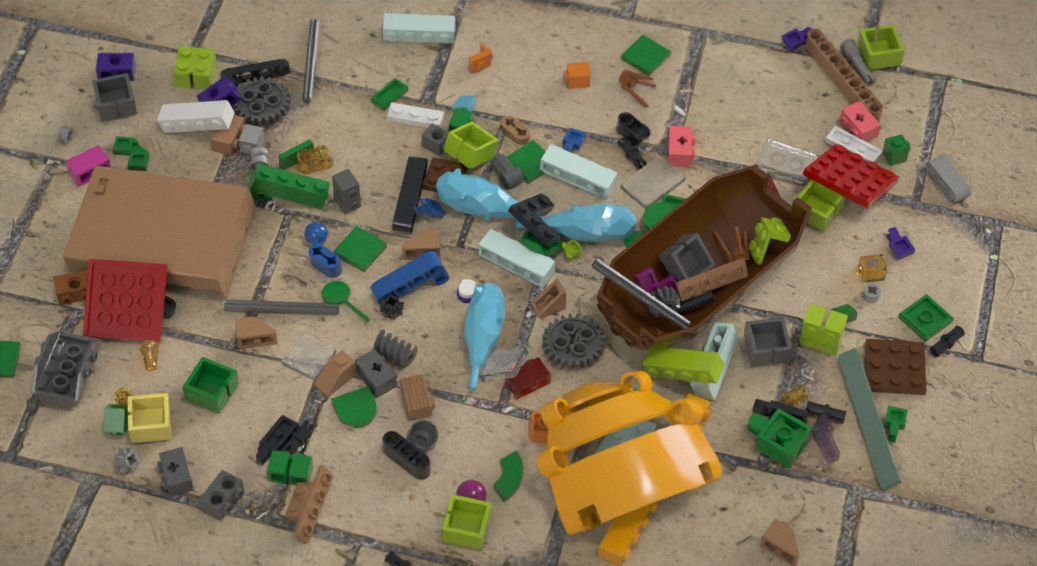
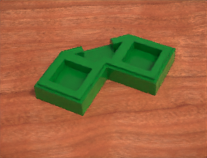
M116 136L113 154L130 156L127 166L128 170L147 171L150 156L146 149H143L133 137Z

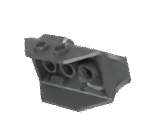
M62 332L48 334L46 341L42 342L41 353L34 362L35 371L31 393L47 405L63 408L76 406L85 388V381L91 375V366L97 360V351L102 339Z

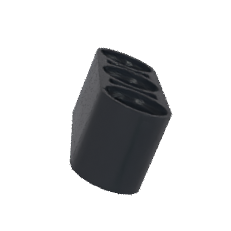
M388 431L383 435V451L389 458L419 480H424L430 476V458L395 431Z

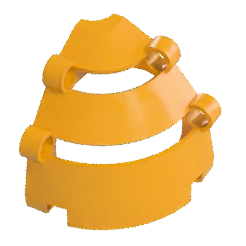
M639 370L625 373L622 375L620 382L598 381L585 384L564 394L561 398H556L541 406V417L544 424L548 427L547 449L537 454L536 463L541 474L550 480L560 519L569 535L573 536L580 532L584 533L598 527L600 520L601 523L607 522L678 493L702 488L704 485L718 481L722 477L719 459L697 425L702 417V409L695 399L685 398L674 402L665 399L651 391L652 380L646 372ZM633 377L639 381L640 389L638 391L632 389ZM683 404L687 406L690 412L688 421H685L681 416ZM662 415L672 424L670 427L621 443L571 465L569 463L567 451L617 430ZM593 504L595 505L597 512L593 509Z

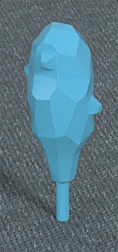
M458 168L454 172H446L438 178L436 189L441 201L456 211L484 216L486 221H489L491 217L514 218L508 212V209L511 205L518 203V201L500 186L479 176L461 174V170Z
M606 203L581 207L574 205L572 209L542 218L543 222L550 228H553L558 235L582 242L623 240V238L631 236L636 229V216L626 206ZM516 221V228H525L519 221Z
M483 283L474 288L465 317L464 338L469 351L470 366L472 367L468 387L471 391L476 390L480 369L483 368L493 348L497 347L505 317V297L500 287L491 283Z

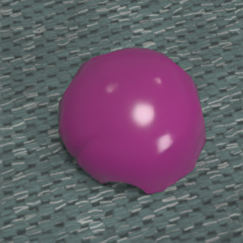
M470 479L464 481L458 486L456 491L457 496L486 502V489L477 480Z

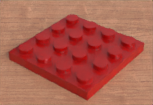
M842 145L832 146L808 165L802 174L866 209L896 185L900 178L894 172L878 166L877 163L862 159L860 154L848 152Z
M89 259L83 336L162 342L168 265Z

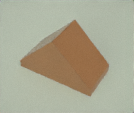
M555 279L531 302L539 318L566 310V292L559 279Z

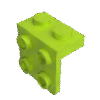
M761 217L760 223H757L755 227L756 235L749 244V251L756 264L761 265L770 238L789 242L791 235L783 221L777 218L767 219Z

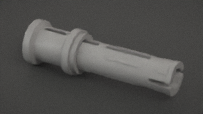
M853 38L844 40L840 44V49L847 55L846 59L854 65L863 82L868 87L869 84L872 86L876 80L861 57L862 52L855 46Z

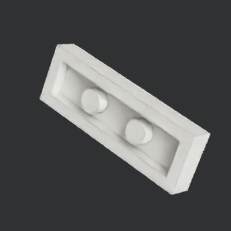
M391 103L387 115V121L426 128L432 123L441 128L444 119L443 111L398 103Z
M837 126L831 130L825 140L826 143L832 146L842 145L848 152L860 154L862 159L868 162L876 163L883 152L879 148Z

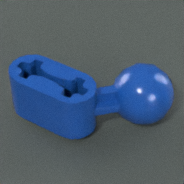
M320 222L310 223L305 228L304 236L306 241L311 244L309 257L312 266L330 278L340 276L342 266L339 256L323 246L328 237L326 226Z

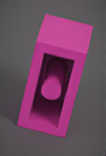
M99 145L66 161L68 173L78 187L90 182L95 166L111 168L109 158Z

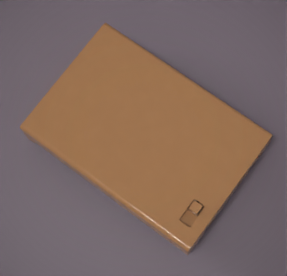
M95 166L63 253V259L68 269L79 271L88 269L89 259L167 264L166 284L218 291L221 298H227L253 219L255 204L249 187Z

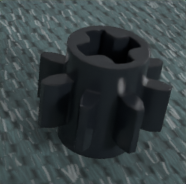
M389 295L386 299H382L380 312H385V318L395 319L399 315H403L404 302L399 301V296Z

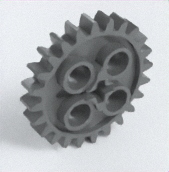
M261 76L260 80L254 77L253 82L247 80V84L241 83V88L236 87L241 100L232 105V109L235 115L245 118V124L251 122L252 126L258 123L259 127L262 126V123L269 126L270 121L276 124L275 119L282 120V115L286 116V111L290 110V93L287 87H283V83L278 84L277 79L271 82L270 77L267 80H264L263 76Z
M569 313L568 318L561 315L560 321L554 318V324L548 323V328L544 329V335L542 336L544 354L548 355V360L554 359V365L561 363V369L565 365L568 366L569 370L572 369V366H575L576 370L579 371V366L581 365L584 369H587V363L593 366L594 360L599 361L600 355L603 356V350L605 349L603 329H599V323L593 325L594 319L587 321L586 315L582 319L579 318V314L575 318L572 317L571 313Z

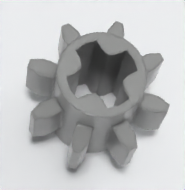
M133 448L118 449V454L113 456L114 467L120 468V473L134 472V467L139 465L138 454L132 452Z

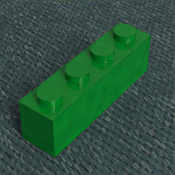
M257 163L251 176L250 191L322 209L328 198L330 182Z

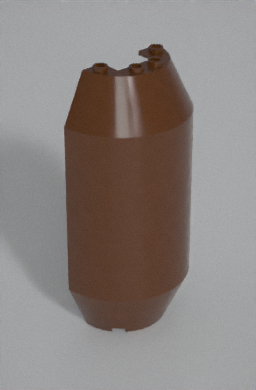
M756 165L712 177L614 257L610 267L635 284L636 281L633 276L651 267L659 282L670 275L659 254L673 245L684 234L698 233L716 264L711 268L714 269L729 263V259L716 239L714 232L717 231L732 255L733 249L738 248L735 235V227L737 226L743 248V231H747L748 254L750 258L749 263L746 264L748 276L711 290L715 302L700 307V310L696 311L695 309L681 315L690 321V326L686 329H681L665 317L664 319L660 316L656 318L649 311L648 305L607 277H604L597 294V308L611 326L612 333L616 336L619 335L631 348L650 350L690 341L796 251L812 207L799 197L790 205L767 187L769 175ZM761 217L780 219L791 235L789 242L770 238L762 264H756L749 251V244L755 238L757 223H760Z

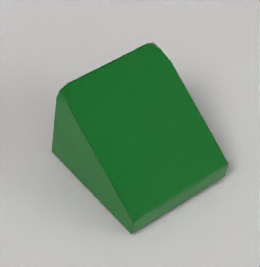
M849 304L831 309L832 311L848 315L846 323L855 321L857 318V311Z

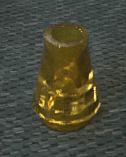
M154 340L143 341L139 350L145 364V369L147 371L156 370L159 346Z

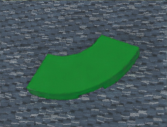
M517 450L500 459L502 474L493 483L494 489L504 502L517 492L523 477V463Z

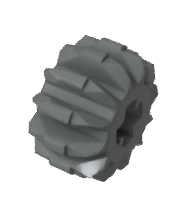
M664 286L662 289L657 287V291H651L652 296L675 312H677V308H680V297L672 287L667 288ZM648 306L649 311L656 318L660 316L664 319V316Z

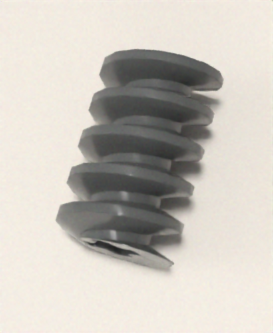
M382 329L375 339L373 349L378 354L387 357L388 360H393L395 364H400L403 368L409 366L417 355V346L411 350V343H408L406 346H404L405 340H401L398 343V336L391 340L392 333H388L385 336L386 331Z

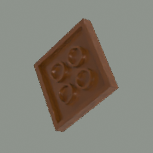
M866 339L865 371L871 391L925 395L926 368L924 342Z

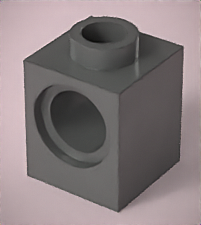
M432 123L421 135L422 147L440 156L444 152L448 131Z

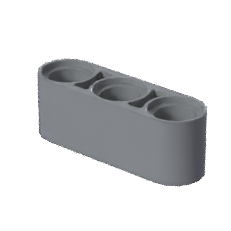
M942 155L926 162L927 173L952 203L971 196L970 186L946 156Z

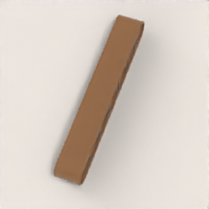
M819 29L809 30L806 39V49L851 104L861 101L874 118L880 122L883 111L882 103L824 33Z

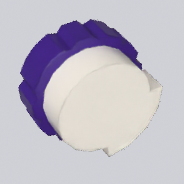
M470 279L462 280L457 289L458 299L463 303H470L477 283Z

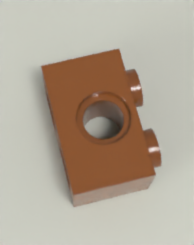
M88 269L53 276L59 306L86 301Z

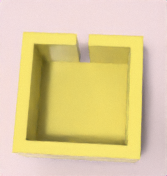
M168 393L128 396V431L131 443L172 440L171 405Z

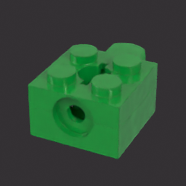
M779 408L770 420L758 413L752 414L748 420V431L757 435L755 449L789 469L811 439L813 430L811 426Z

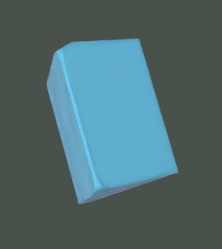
M460 96L452 106V110L455 111V108L471 112L476 105V96Z

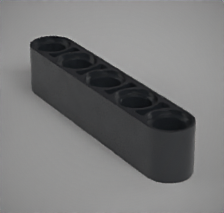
M408 157L394 214L393 231L412 233L417 215L413 207L419 206L423 189L422 185L428 167L427 158Z

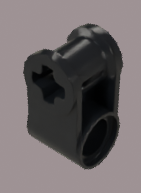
M622 112L619 114L616 130L621 136H626L633 146H638L641 140L651 135L650 129L631 113Z

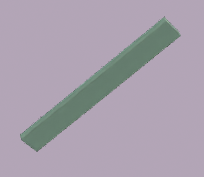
M853 348L838 355L880 486L885 491L902 483L859 352L856 348Z

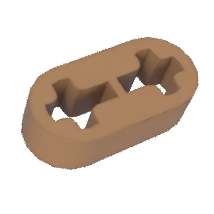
M506 116L502 119V131L514 142L525 145L530 141V130L513 116Z

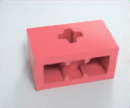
M861 101L842 109L840 122L843 127L847 128L850 134L865 142L879 136L881 125Z
M670 126L668 166L690 167L691 159H695V149L692 148V145H695V134H692V127Z

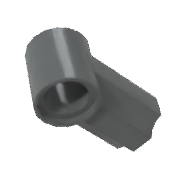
M498 153L490 160L491 166L499 174L500 180L506 189L524 181L520 168L518 166L514 167L504 154Z

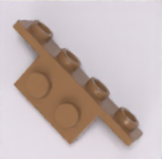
M741 258L677 282L676 287L680 300L684 301L693 295L697 296L747 277L745 260Z
M324 465L319 466L313 482L297 483L284 516L288 521H298L294 534L304 544L310 541L333 479V474Z

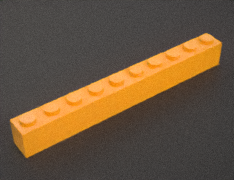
M688 393L686 398L695 399L701 406L702 417L697 425L702 432V424L704 421L708 422L712 413L710 411L711 402ZM683 404L681 416L685 421H688L690 412L687 406ZM659 502L651 503L616 517L599 545L598 557L617 566H621L624 560L628 561L632 553L631 548L633 544H638L641 537L640 532L642 529L647 528L650 522L649 516L657 511Z

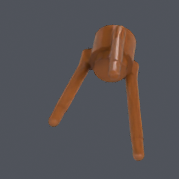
M624 70L619 78V82L622 83L621 88L627 90L642 105L648 108L649 105L629 87H634L637 81L656 87V84L647 81H653V77Z
M737 226L735 227L738 248L733 249L732 255L717 231L714 232L716 239L729 259V263L741 258L745 260L746 264L749 263L747 231H743V248L739 229Z

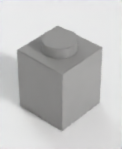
M245 125L239 138L240 152L250 155V151L253 148L262 147L265 140L262 127Z

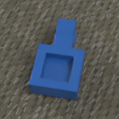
M570 127L562 141V144L565 145L563 150L573 153L574 149L580 150L587 133Z
M428 198L420 199L419 201L422 205L413 207L418 214L426 213L432 218L442 219L446 215V212L437 201Z

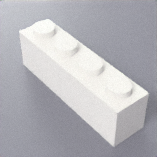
M228 100L163 104L157 122L164 133L229 129L235 112Z

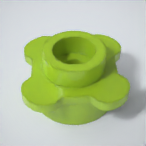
M576 240L562 243L561 246L567 258H579L582 255L581 245Z

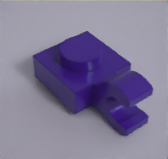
M807 27L802 31L796 28L783 34L781 40L790 51L806 45L807 33L812 28Z
M896 227L888 229L889 234L886 235L889 240L888 246L897 260L914 254L915 248L906 235L901 237Z

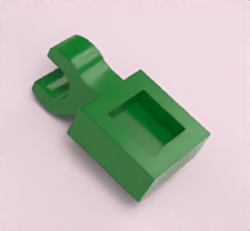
M888 406L884 426L890 427L888 441L896 442L898 429L904 430L907 409Z

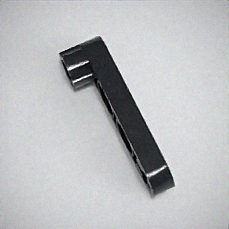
M277 59L231 67L222 70L220 78L226 76L236 87H239V84L247 83V80L253 82L254 77L260 80L261 76L264 79L285 76L290 72V65L286 59ZM263 69H268L266 72H260ZM250 72L248 75H242L243 73Z

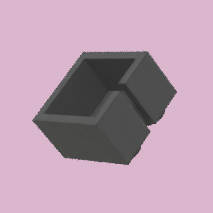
M128 73L92 80L101 121L115 119L117 115L125 117L137 114Z
M698 233L684 234L673 245L659 254L668 273L674 275L677 282L709 271L716 265Z
M784 317L746 321L744 338L751 367L769 365V361H772V364L790 362L792 346Z

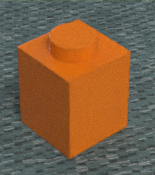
M589 62L567 63V71H564V82L568 81L569 89L590 87Z

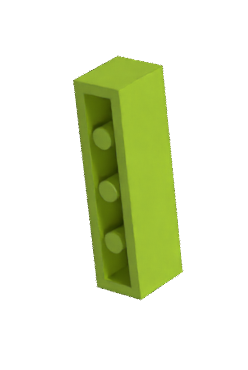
M659 347L648 350L642 366L652 378L658 377L669 380L677 379L687 382L696 381L705 384H716L725 363L718 352Z

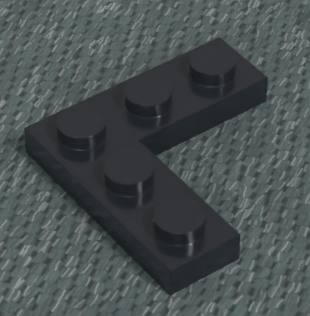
M540 193L513 204L508 209V212L547 248L558 244L561 237L556 231L543 222L539 216L551 211L555 206L546 195Z

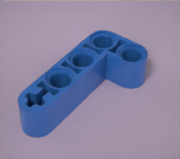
M429 251L375 281L370 289L377 303L382 305V299H386L389 295L401 297L429 280H432L435 285L439 286L445 284L450 277L436 252Z

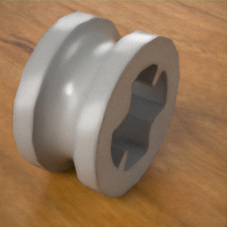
M62 126L58 131L57 140L69 144L73 137V129H67L66 126Z
M873 283L867 284L863 292L864 300L869 303L877 302L881 294L880 287Z

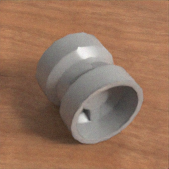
M255 147L250 151L252 171H254L257 163L269 166V161L267 160L268 150L266 148Z

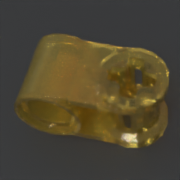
M320 145L315 148L299 151L297 154L298 171L302 174H309L332 167L334 162L329 157L328 147Z

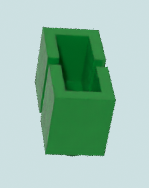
M273 450L267 467L268 481L286 484L289 476L291 477L290 485L296 486L297 483L309 482L313 471L312 457L306 454H294L292 456L287 451Z

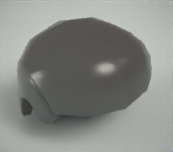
M423 419L412 424L407 433V440L424 453L435 446L439 433L437 427L431 421Z

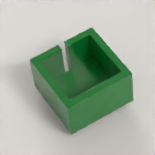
M201 357L182 386L185 400L220 414L228 402V396L231 397L239 385L237 370Z

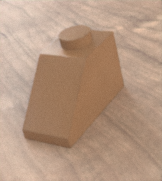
M428 229L420 230L402 245V260H414L429 251L436 252L440 258V230Z
M242 317L235 319L239 349L278 344L276 330L258 318Z
M341 350L327 361L314 386L328 398L357 375L356 362Z
M775 518L762 535L760 546L790 565L797 566L800 554L794 530L786 522Z

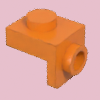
M484 43L480 44V53L469 57V70L472 73L482 71L491 66L493 55L490 48H487Z

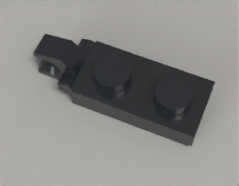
M756 398L752 410L754 413L772 417L779 408L805 424L808 422L809 412L773 400L767 402Z
M281 415L259 442V447L257 448L259 452L255 455L256 462L263 466L271 457L273 450L280 451L290 439V435L298 430L299 423Z

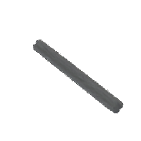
M319 19L310 20L303 88L304 103H311L313 101L320 28Z
M598 258L592 263L593 269L681 329H686L690 326L689 320Z
M226 299L224 302V309L226 311L339 314V304L230 299Z

